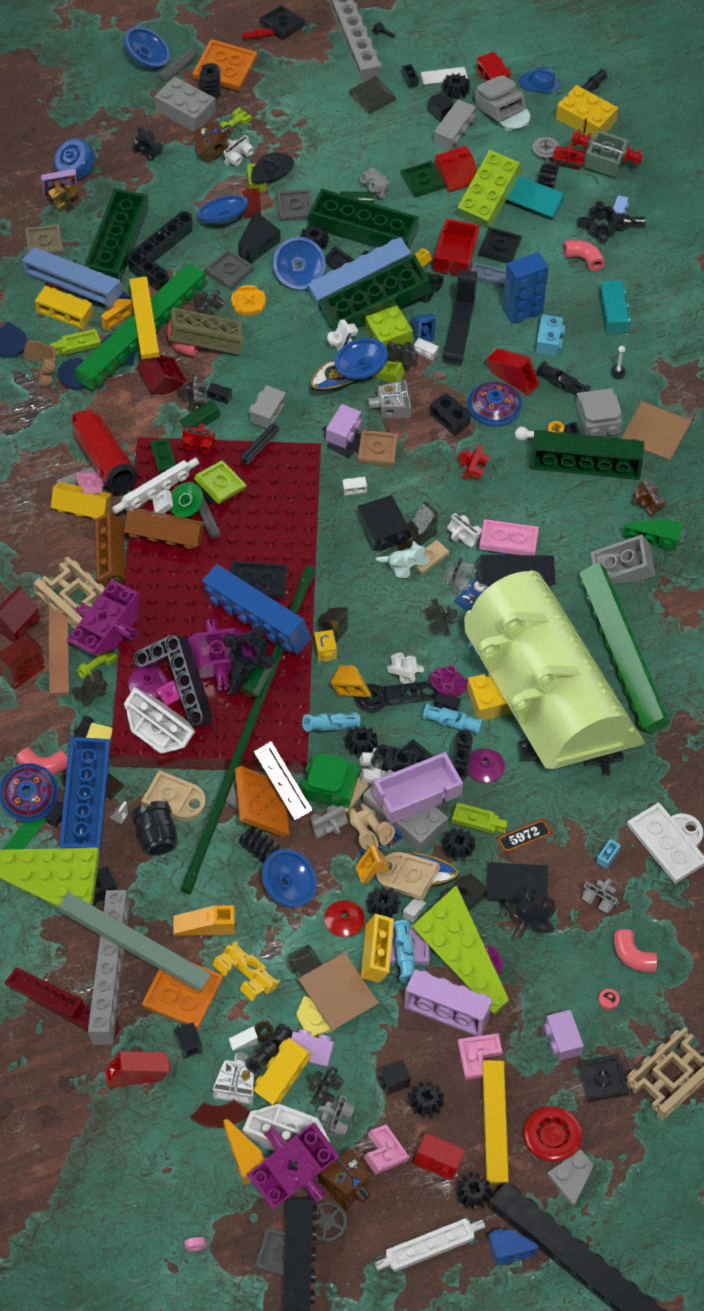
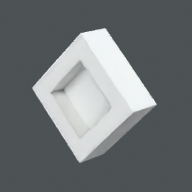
M164 489L152 498L154 510L157 513L164 514L173 507L169 490Z

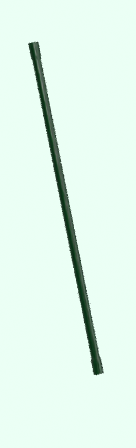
M309 565L305 566L299 586L289 609L296 615H298L308 586L311 584L316 571L314 567ZM276 643L271 656L275 661L274 667L259 696L255 697L189 871L186 873L180 888L181 892L185 894H192L197 881V875L236 776L235 769L240 766L284 652L279 643Z

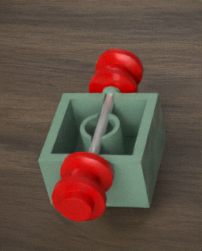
M579 129L573 133L571 142H573L575 147L580 144L583 145L584 150H587L589 146L583 167L612 177L617 176L622 161L626 163L630 160L633 161L634 166H637L643 160L644 154L641 153V149L636 152L632 150L631 146L627 148L629 140L600 130H596L593 139H591V133L583 135Z

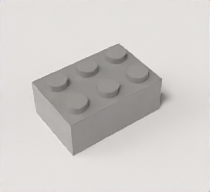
M175 76L154 96L155 111L191 131L202 127L216 113L214 97Z

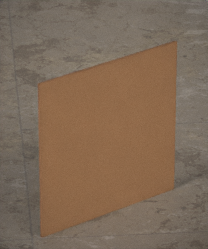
M641 401L621 439L645 441L644 450L671 460L691 420Z
M345 952L298 978L332 1030L379 1003Z

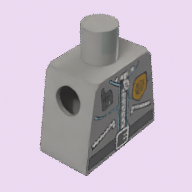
M406 380L379 386L377 397L368 398L369 409L379 408L383 418H411V404Z

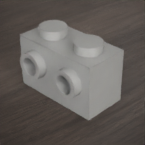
M266 385L264 390L259 392L256 403L250 406V422L267 429L276 421L286 405V393Z

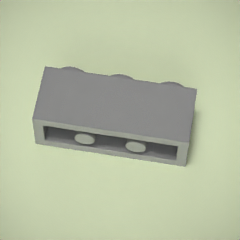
M458 99L434 131L433 143L447 150H452L455 145L457 146L463 134L466 135L469 126L476 121V106Z

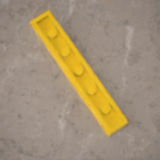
M147 277L129 279L141 358L160 357Z
M483 1060L486 1180H489L490 1184H505L506 1182L508 1183L504 1061Z

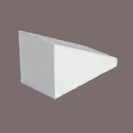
M124 801L116 807L109 818L122 824L128 815L127 802Z
M414 898L403 910V918L414 923L425 907L426 902Z
M254 1026L229 1038L232 1051L258 1044Z

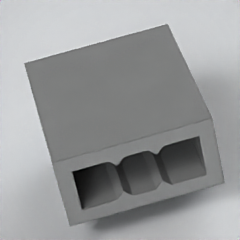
M498 76L478 85L477 91L474 92L476 107L496 121L526 109L524 94L517 90L515 82L506 76Z
M612 388L577 393L576 407L584 435L606 436L621 433V409Z

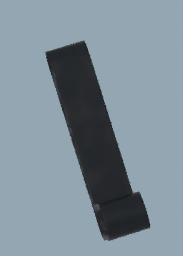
M187 211L178 213L128 254L129 271L138 278L147 277L148 285L157 292L169 282V274L155 261L192 232L193 220L191 213Z
M459 270L456 303L444 356L445 363L462 365L475 304L478 273L476 271Z
M171 635L138 650L134 655V663L138 667L153 668L167 661L170 662L188 722L192 726H209L213 716L188 638Z
M466 730L457 732L451 742L449 759L462 782L468 776L473 742L471 733ZM382 744L373 753L371 763L377 769L384 771L391 769L393 772H397L432 758V756Z

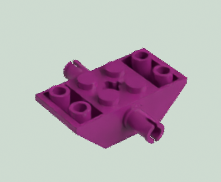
M111 580L91 607L84 602L79 603L83 608L76 607V612L84 617L67 638V641L93 655H98L115 650L124 637L134 640L135 637L131 636V634L137 637L138 631L132 628L137 620L140 594Z
M210 619L205 621L207 632L195 633L188 640L200 677L208 678L215 676L217 689L222 690L223 683L224 690H226L230 686L227 675L232 673L231 668L234 662L229 655L232 647L228 646L224 639L229 633L239 637L245 632L234 628L218 630L217 620L212 619L211 626ZM245 641L244 646H242V652L245 653L244 657L249 656L253 661L256 656L254 645L250 646Z
M315 1122L311 1123L289 1142L283 1139L275 1126L266 1131L264 1136L267 1137L275 1148V1153L249 1172L247 1176L270 1207L274 1209L301 1187L307 1190L315 1203L324 1198L326 1193L315 1181V1176L337 1160L340 1155ZM292 1161H297L299 1163L297 1165V1168H294L292 1166Z

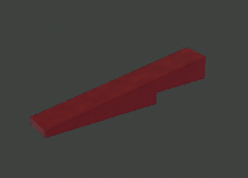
M15 967L4 982L5 986L88 1032L91 1007L84 1004L82 999ZM118 1020L115 1023L114 1038L121 1030Z

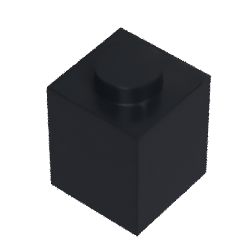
M439 92L428 99L427 111L441 123L454 103L442 92Z
M184 1023L174 1029V1038L183 1059L203 1052L202 1042L194 1023Z
M403 1060L380 1068L377 1081L381 1090L384 1089L386 1094L389 1095L410 1087L411 1077Z

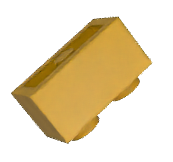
M424 248L415 253L422 267L432 261L430 251Z

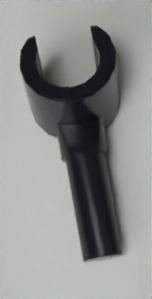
M377 22L373 25L372 32L378 35L382 32L392 38L395 37L394 33L385 29L383 23Z

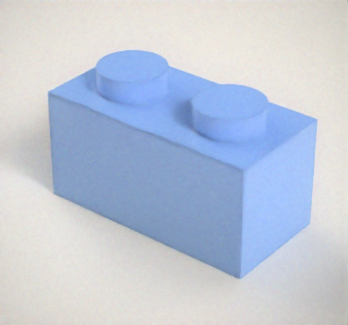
M618 195L613 209H615L616 214L625 213L626 215V209L629 207L628 198Z

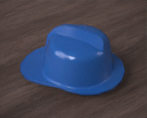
M539 67L535 71L526 72L519 78V85L529 91L551 93L557 90L559 86L555 73L547 67Z

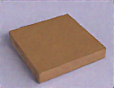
M362 430L357 463L394 467L398 434Z

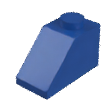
M428 313L411 318V328L416 341L418 338L427 342L434 341L435 315Z
M497 1229L489 1234L488 1244L495 1266L537 1256V1244L510 1229L505 1231L504 1229Z

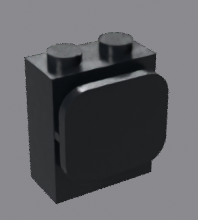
M393 495L358 506L357 517L364 529V536L371 549L382 551L409 540V527Z

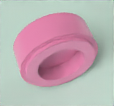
M194 1237L184 1241L185 1250L190 1252L201 1251L207 1247L206 1238Z

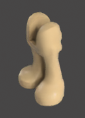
M360 804V812H356L353 808L348 810L351 825L360 833L359 844L363 849L368 850L370 845H375L378 848V840L382 845H386L392 840L395 834L392 824L389 822L379 823L375 816V811L366 804ZM370 825L375 834L369 831L366 826Z

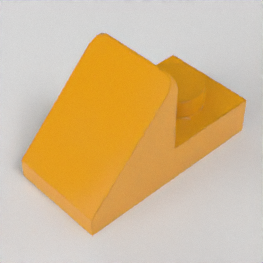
M117 299L111 307L106 305L107 311L101 315L102 328L108 331L133 314V301Z
M370 845L355 866L362 884L369 883L376 872L390 871L385 855L375 845Z

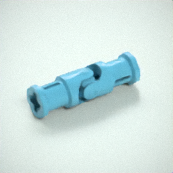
M430 703L426 704L422 717L424 720L431 719L437 721L438 724L447 725L458 730L465 729L475 732V735H479L483 724L482 718L468 717L465 713L452 711L444 707L442 709L431 706Z
M356 712L351 714L321 713L318 716L306 714L303 717L302 726L307 732L315 729L329 731L352 728L355 730L356 725L360 727L361 720Z
M399 920L393 923L396 934L394 941L397 964L401 971L399 978L402 983H409L415 970L414 964L416 963L413 939L409 932L411 925L408 920Z

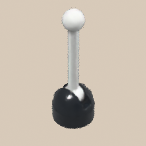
M624 346L618 348V364L613 365L611 369V376L617 380L623 379L626 372L625 367L621 364L622 356L625 352Z

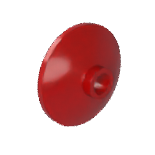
M340 900L327 908L324 922L332 934L338 937H351L363 928L365 916L358 904L348 900ZM342 914H347L348 916H347V917H342L341 915H342Z

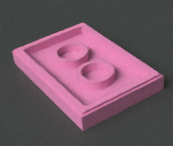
M484 519L479 549L516 555H535L539 527Z

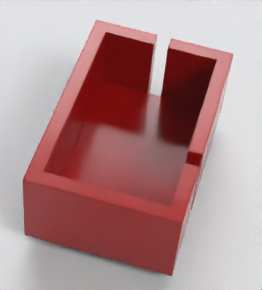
M446 218L434 256L433 271L447 274L450 271L452 275L458 276L460 269L470 270L479 240L480 225Z

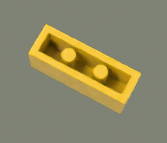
M44 286L35 300L36 312L83 330L93 316L92 303L58 291L55 288Z
M58 482L53 487L51 508L62 513L71 512L76 516H89L95 520L110 512L112 493L104 491L102 493H83L80 486Z
M374 914L366 923L361 978L380 983L389 973L393 918Z
M292 1038L285 1039L278 1048L279 1053L276 1057L270 1059L267 1064L268 1069L255 1082L256 1087L253 1091L272 1105L281 1103L314 1054Z

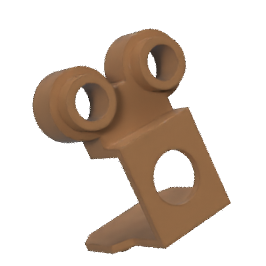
M28 341L23 357L30 361L43 359L40 368L39 386H51L52 375L49 374L54 373L55 346L44 345L39 341Z

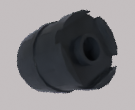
M167 801L150 802L151 806L144 807L143 804L135 808L132 816L137 828V837L140 840L143 851L149 856H160L173 851L177 847L176 824L172 818L171 806Z

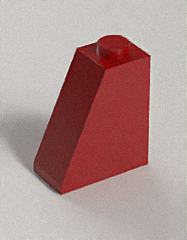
M497 348L487 358L492 374L525 395L529 396L539 385L529 356Z
M120 1051L105 1068L107 1089L162 1081L170 1071L167 1053Z

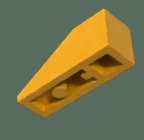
M228 1119L223 1120L224 1130L243 1185L252 1183L247 1174L265 1161L267 1157H263L261 1150Z

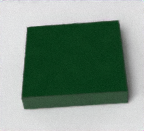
M432 160L400 170V175L414 198L446 188V184Z

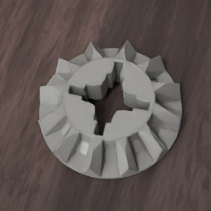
M541 137L534 141L532 150L534 155H539L540 159L545 157L547 160L549 157L553 158L555 147L559 146V143L553 138Z

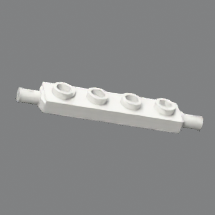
M197 458L187 463L183 460L123 496L122 501L112 507L113 511L117 514L123 509L139 508L143 503L152 500L164 489L169 490L176 483L184 481L189 476L190 469L199 465Z
M465 1218L387 1249L386 1258L374 1262L377 1267L376 1269L379 1271L390 1266L396 1272L474 1241V1232L485 1228V1224L482 1219L470 1224Z

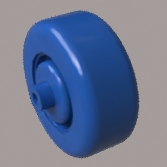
M72 138L65 141L59 146L54 155V167L57 172L75 169L77 180L85 177L95 163L93 148L80 138Z

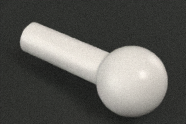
M526 427L516 429L515 437L518 440L533 439L534 431H529Z

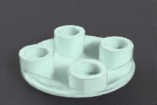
M526 108L498 122L504 126L505 130L512 131L513 129L527 126L530 120V113Z

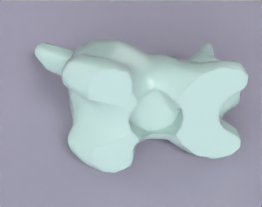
M413 541L411 548L395 551L390 556L377 557L376 561L389 563L396 577L408 578L411 575V567L424 566L429 563L430 559L424 556L426 551L424 546H420Z

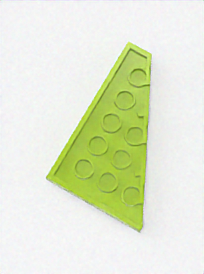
M98 848L0 850V881L3 880L16 889L28 892L35 898L38 897L45 900L56 908L60 906L68 892L93 906L100 851Z

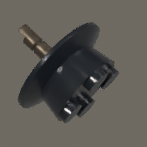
M529 885L526 889H521L517 901L505 900L504 906L521 920L519 928H517L512 939L515 941L517 937L522 938L528 926L543 932L552 933L555 927L549 919L557 910L554 905L556 901L549 896L543 897L538 894L534 887Z

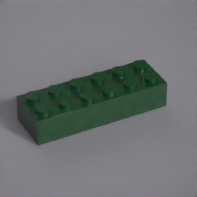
M114 188L84 266L116 278L121 283L128 264V254L134 249L149 209L148 195Z
M321 188L309 212V226L313 227L314 224L316 227L322 226L329 233L376 247H382L388 244L389 241L401 237L410 250L418 233L419 217Z
M414 254L319 301L323 314L335 332L340 320L345 319L347 324H355L358 328L365 324L366 316L396 305L400 308L431 293L432 287L429 277Z
M534 430L530 470L640 480L645 441Z

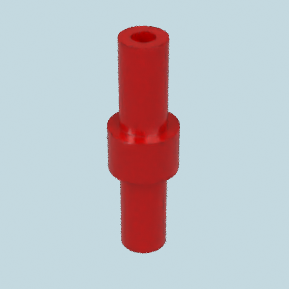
M254 29V31L242 33V39H262L264 36L275 35V32L271 29Z

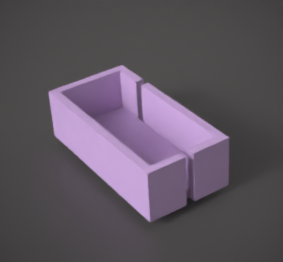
M446 752L373 781V794L380 807L383 806L382 810L390 824L440 805L443 799L447 802L462 796L463 782Z

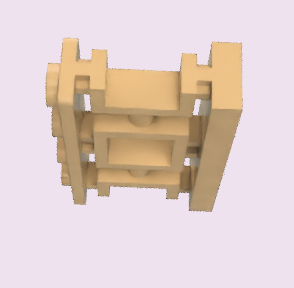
M66 557L64 563L61 562L59 564L61 574L53 581H50L46 576L42 577V580L40 578L34 582V593L48 606L50 605L56 611L58 610L60 614L65 613L68 616V624L75 629L82 620V617L76 612V607H83L75 604L68 596L79 588L88 596L82 602L91 607L105 587L100 583H96L91 574L84 572L75 560ZM72 574L76 580L69 584L66 580ZM61 586L64 590L58 596L53 590Z
M686 1027L681 1031L676 1030L671 1035L670 1041L667 1044L662 1043L656 1049L655 1055L652 1057L648 1056L638 1070H632L627 1076V1087L629 1090L633 1089L632 1092L636 1094L644 1088L655 1099L651 1109L657 1112L656 1116L662 1122L704 1083V1056H700L689 1045L692 1043L694 1036L687 1033L688 1029ZM679 1044L680 1049L685 1053L682 1058L672 1051ZM691 1060L702 1067L694 1075V1070L687 1065ZM670 1062H673L684 1073L675 1083L671 1082L661 1072ZM651 1069V1075L657 1079L653 1085L644 1078ZM663 1086L673 1094L665 1102V1096L659 1092Z

